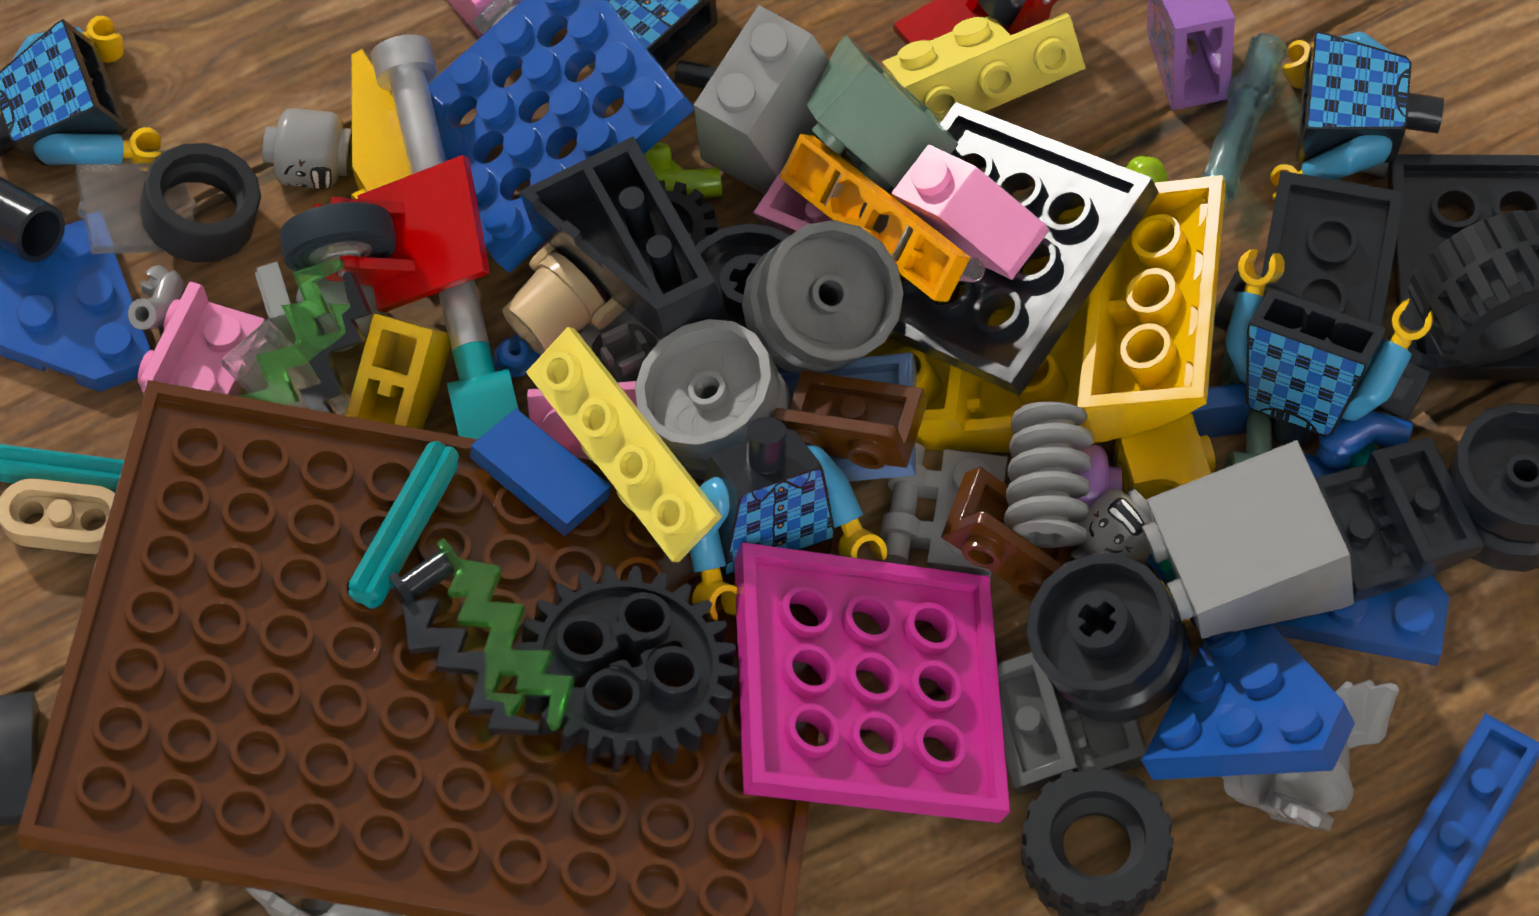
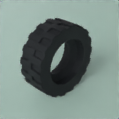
M1087 766L1082 771L1073 772L1069 770L1060 774V779L1053 783L1049 781L1040 789V796L1037 800H1032L1027 810L1026 822L1024 821L1021 861L1022 866L1025 865L1026 867L1025 878L1030 888H1035L1039 894L1038 899L1047 908L1051 906L1059 912V916H1129L1131 914L1136 916L1144 911L1145 904L1151 900L1153 902L1161 891L1163 880L1166 881L1174 837H1171L1172 822L1169 813L1165 814L1162 808L1163 801L1156 792L1152 794L1145 787V782L1136 776L1131 778L1124 775L1123 770L1110 767V770L1098 769V766ZM1091 815H1100L1116 821L1123 827L1129 837L1130 854L1125 864L1119 870L1105 876H1092L1080 872L1070 864L1063 850V838L1068 828L1078 819Z

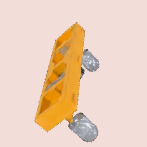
M805 134L799 135L779 178L832 220L860 226L881 241L897 264L899 273L931 299L948 302L958 281L976 282L983 277L985 266L979 258L967 255L860 172L857 169L859 165L846 161L817 137Z

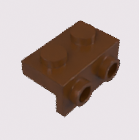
M802 370L789 409L775 408L772 418L780 420L787 429L795 430L807 446H818L831 457L849 459L854 464L868 469H881L884 465L907 468L928 399L923 388Z
M979 466L964 474L941 538L962 551V555L967 561L976 566L987 568L1012 585V589L1017 595L1033 601L1042 583L1068 562L1073 547H1036L1008 528L1004 522V515L1009 507L1006 499L1008 485Z

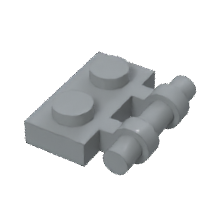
M916 443V475L888 479V487L893 491L890 512L883 515L881 522L880 538L885 542L888 552L886 560L883 562L906 565L910 548L929 550L927 568L989 576L991 581L992 572L967 561L962 555V551L941 538L964 474L980 466L1005 483L1008 457L944 449L941 471L928 470L923 466L925 448L921 444ZM918 497L936 500L933 522L919 520L915 517Z

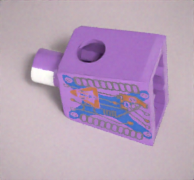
M1148 0V39L1172 110L1230 99L1235 16L1227 0ZM1187 38L1192 40L1197 46V51L1193 56L1188 46Z

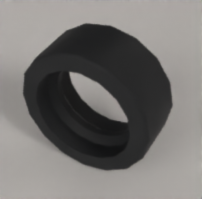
M208 143L181 144L164 151L149 166L139 208L142 225L153 243L173 257L195 263L217 262L237 254L251 239L261 201V192L258 178L247 162L230 150ZM199 182L214 186L227 194L237 208L233 217L223 221L199 223L185 219L171 210L164 200V195L169 188L179 184Z

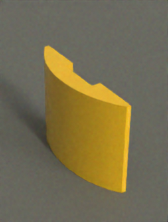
M1223 175L1155 183L1159 190L1158 195L1020 396L890 337L883 344L863 356L871 357L912 352L916 361V387L923 388L928 399L916 443L921 444L925 449L937 451L949 449L973 453L1010 452V441L1014 435L1011 419L1016 410L1026 404L1036 402H1060L1085 410L1088 415L1087 419L1078 426L1092 432L1093 444L1135 435L1165 425L1207 404L1226 181ZM1079 206L1072 210H1065L1059 216L1057 224L1064 225L1074 222L1081 216L1084 207ZM1044 256L1040 259L1029 261L1024 267L1022 274L1033 275L1045 268L1050 257ZM900 274L901 283L907 281V279ZM962 285L955 288L949 301H939V304L946 305L955 302L963 294L965 286ZM1010 306L1006 309L996 310L990 316L987 325L997 326L1003 324L1012 316L1015 307Z

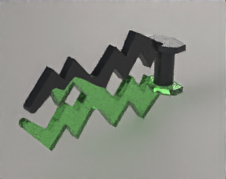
M334 259L293 272L304 302L281 306L296 335L295 343L290 347L256 355L269 389L241 395L240 397L284 405L300 402L287 370L310 363L321 383L299 389L307 409L335 414L327 401L345 394L346 391L333 362V353L366 341L355 320L373 314L354 272H345L343 280L348 303H328L339 331L321 335L314 319L326 315L330 311L316 282L343 269V260Z
M442 538L437 542L438 551L402 577H399L396 572L388 576L390 586L404 607L410 654L439 651L435 666L438 672L479 676L468 711L470 715L492 714L488 724L489 733L537 736L541 733L538 722L515 716L525 701L523 695L496 693L502 676H519L516 686L518 694L551 695L547 723L551 730L559 729L574 684L573 677L544 674L553 657L551 651L511 649L525 608L523 604L490 602L502 574L500 566L459 559L451 546ZM453 574L454 579L448 591L449 597L467 596L457 619L459 626L491 627L485 649L482 651L462 652L468 636L467 629L431 628L440 607L438 599L415 600Z

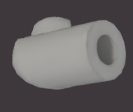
M156 265L146 271V274L151 276L147 282L141 281L143 294L152 298L137 299L132 302L128 309L130 323L140 330L164 328V320L170 304L175 299L180 300L185 291L184 281L177 271L169 272L165 267Z

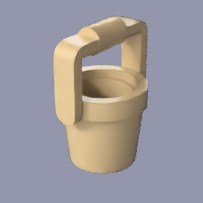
M548 243L531 259L529 267L535 273L503 308V314L516 334L527 341L531 349L542 355L567 327L575 328L579 332L588 325H594L597 329L601 330L608 326L625 309L613 298L604 303L603 298L589 279L571 261Z

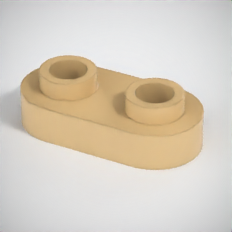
M43 479L20 480L10 485L0 496V524L7 537L21 546L98 554L115 493L110 489L95 485ZM35 513L43 514V517L38 522L33 524L25 523L30 515ZM94 521H105V524L97 530H86L89 524Z

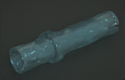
M1260 33L1256 37H1251L1239 75L1231 79L1227 90L1229 98L1227 110L1202 177L1223 175L1226 181L1224 203H1228L1229 199L1231 201L1235 199L1240 177L1252 149L1264 112L1272 108L1277 93L1274 84L1288 48L1280 38L1274 35Z

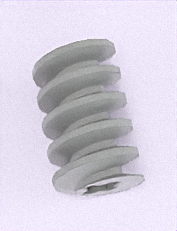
M1060 402L1026 404L1016 410L1011 419V427L1014 433L1009 446L1012 460L1008 466V476L1011 483L1006 490V499L1009 507L1004 515V522L1008 528L1036 547H1074L1083 544L1087 540L1088 533L1086 529L1075 522L1085 520L1089 515L1087 504L1077 498L1086 496L1090 492L1091 485L1089 480L1079 474L1088 472L1092 467L1091 457L1081 450L1087 449L1093 444V435L1091 431L1078 426L1087 419L1088 415L1085 410L1071 404Z

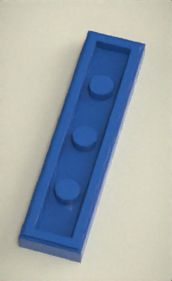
M1485 713L1364 916H1447L1539 760V742Z

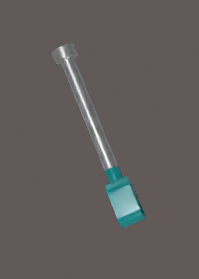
M401 35L379 43L371 51L376 81L380 88L392 91L411 175L445 162L446 159L428 87V82L437 74L429 39L420 35ZM472 280L439 292V297L459 379L447 383L458 435L479 439L515 408L518 409L509 369L497 372L495 370L475 281Z

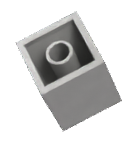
M760 5L757 6L693 105L701 160L714 167L719 166L720 170L765 195L786 164L800 134L815 136L822 141L812 131V128L818 121L807 107V103L829 62V58L813 34ZM846 147L845 150L840 154L841 157H843V155H844L845 152L847 151V149H848L847 147Z
M1297 440L1147 499L1152 523L1142 526L1145 539L1156 564L1168 560L1176 578L1175 581L1166 584L1173 605L1181 621L1193 617L1201 638L1334 611L1354 604L1349 551Z

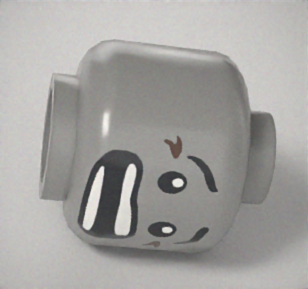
M297 108L286 109L282 112L277 127L266 126L263 139V162L274 163L275 176L283 185L318 189L332 188L336 185L339 176L349 175L352 160V129L344 128L341 117L334 112Z
M1134 488L1127 494L1118 489L1107 490L1088 507L1089 515L1086 519L1075 522L1084 527L1088 533L1087 540L1071 553L1075 560L1090 554H1122L1146 566L1153 562V556L1142 530V526L1152 523L1148 503Z

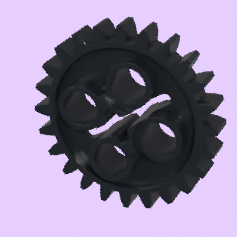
M605 566L603 582L595 584L584 571L580 572L576 592L558 583L555 585L553 604L539 599L536 603L534 620H525L523 624L521 639L523 643L518 644L516 666L521 667L518 669L516 687L519 691L527 692L524 706L525 713L538 714L543 712L540 720V734L542 736L551 734L559 729L563 732L560 745L561 752L566 753L578 743L586 746L585 764L591 765L601 752L610 754L613 771L620 770L625 755H634L640 769L648 771L651 753L658 752L669 765H672L676 761L678 742L686 749L695 753L699 750L702 732L715 735L721 717L720 714L728 713L733 694L730 690L734 689L738 670L731 666L736 651L735 644L723 642L727 623L725 621L708 622L712 606L709 600L691 606L688 603L691 585L688 583L679 587L673 593L665 590L667 574L664 572H660L651 584L643 583L639 566H633L628 581H619L611 566ZM631 626H646L654 632H638L631 628ZM576 647L586 648L593 652V654L580 655L569 649ZM672 679L682 683L684 686L670 687L659 680ZM605 701L615 702L622 706V709L608 710L599 706L598 703Z

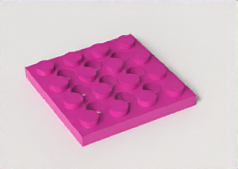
M742 543L734 559L735 587H737L736 616L744 794L1000 823L1010 812L989 576ZM800 604L808 607L810 612L817 617L818 626L811 627L799 623L792 616L789 605ZM861 612L870 615L871 619L879 625L880 634L872 635L859 629L853 620L852 613ZM922 620L931 623L933 628L941 634L942 642L933 643L924 639L917 632L915 621ZM802 662L812 666L814 671L820 675L822 685L811 686L803 683L795 675L792 664ZM865 670L873 673L883 683L884 693L875 694L864 689L857 680L856 671ZM927 678L934 680L945 691L947 701L939 702L927 697L920 688L919 679ZM807 722L814 725L823 734L825 745L812 746L804 742L796 731L795 723ZM872 730L878 733L887 743L888 753L877 754L870 751L863 744L860 738V731ZM931 737L940 740L944 747L950 751L951 761L943 762L933 758L926 751L923 738Z

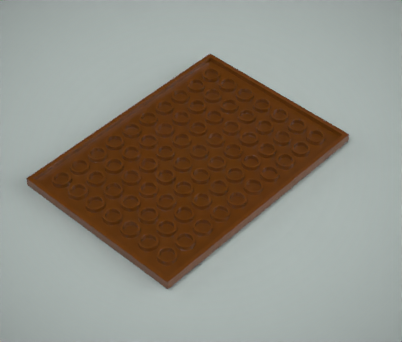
M148 380L18 828L17 842L18 848L255 888L257 890L406 916H794L810 802L744 794L737 616L725 612L721 604V594L715 601L717 621H725L727 623L723 642L735 644L736 651L731 666L738 669L734 689L730 690L733 694L728 713L720 714L721 717L715 735L702 732L698 751L694 753L678 742V752L674 764L669 765L658 752L651 753L648 771L640 769L634 755H625L620 770L613 771L610 754L601 752L591 765L585 764L586 746L578 743L566 753L560 751L563 733L560 729L543 736L541 734L532 736L489 733L488 724L492 714L470 715L468 711L479 676L438 672L435 666L439 651L410 654L404 607L398 600L392 587L383 603L376 608H368L362 603L354 602L349 597L348 591L350 589L349 581L427 444L439 441L445 446L455 448L459 453L458 468L398 576L402 577L439 550L445 555L455 572L415 601L438 599L440 607L431 628H466L468 636L462 652L485 651L488 668L487 699L504 702L507 716H518L538 722L540 726L543 712L526 714L524 706L527 692L519 691L516 687L518 669L521 668L516 666L518 644L523 643L521 641L523 624L525 620H534L536 603L539 599L553 604L555 585L558 583L576 592L578 575L583 571L591 577L595 584L602 583L605 566L613 568L619 581H628L633 566H639L642 582L651 584L660 572H664L667 574L665 590L672 593L688 583L691 585L688 600L691 606H693L692 598L695 588L702 582L701 572L694 573L690 552L679 563L672 562L636 514L620 500L616 488L592 460L578 458L611 485L609 499L564 537L470 459L471 445L478 439ZM693 478L699 487L704 483V480ZM841 527L834 528V539L801 551L840 556L838 546L844 534ZM735 573L726 577L722 575L723 582L735 586ZM800 604L789 605L792 616L799 623L811 627L818 626L817 617L810 612L808 607ZM631 626V628L638 632H654L646 626ZM576 647L569 649L580 655L593 654V652L586 648ZM802 662L792 664L795 675L803 683L811 686L822 685L820 675L814 671L812 666ZM672 679L659 680L670 687L684 686L682 683ZM605 701L598 703L599 706L608 710L622 709V706L615 702ZM807 722L795 723L799 737L807 744L817 746L819 731L816 727Z

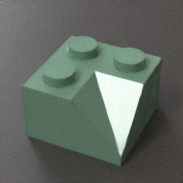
M847 35L844 36L837 44L807 103V107L818 121L812 128V131L839 155L847 147L849 150L846 154L859 166L857 169L887 192L891 187L896 188L928 145L951 154L959 144L928 107Z

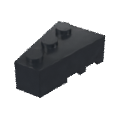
M633 136L519 191L532 229L660 340L683 325L707 319H726L716 281Z

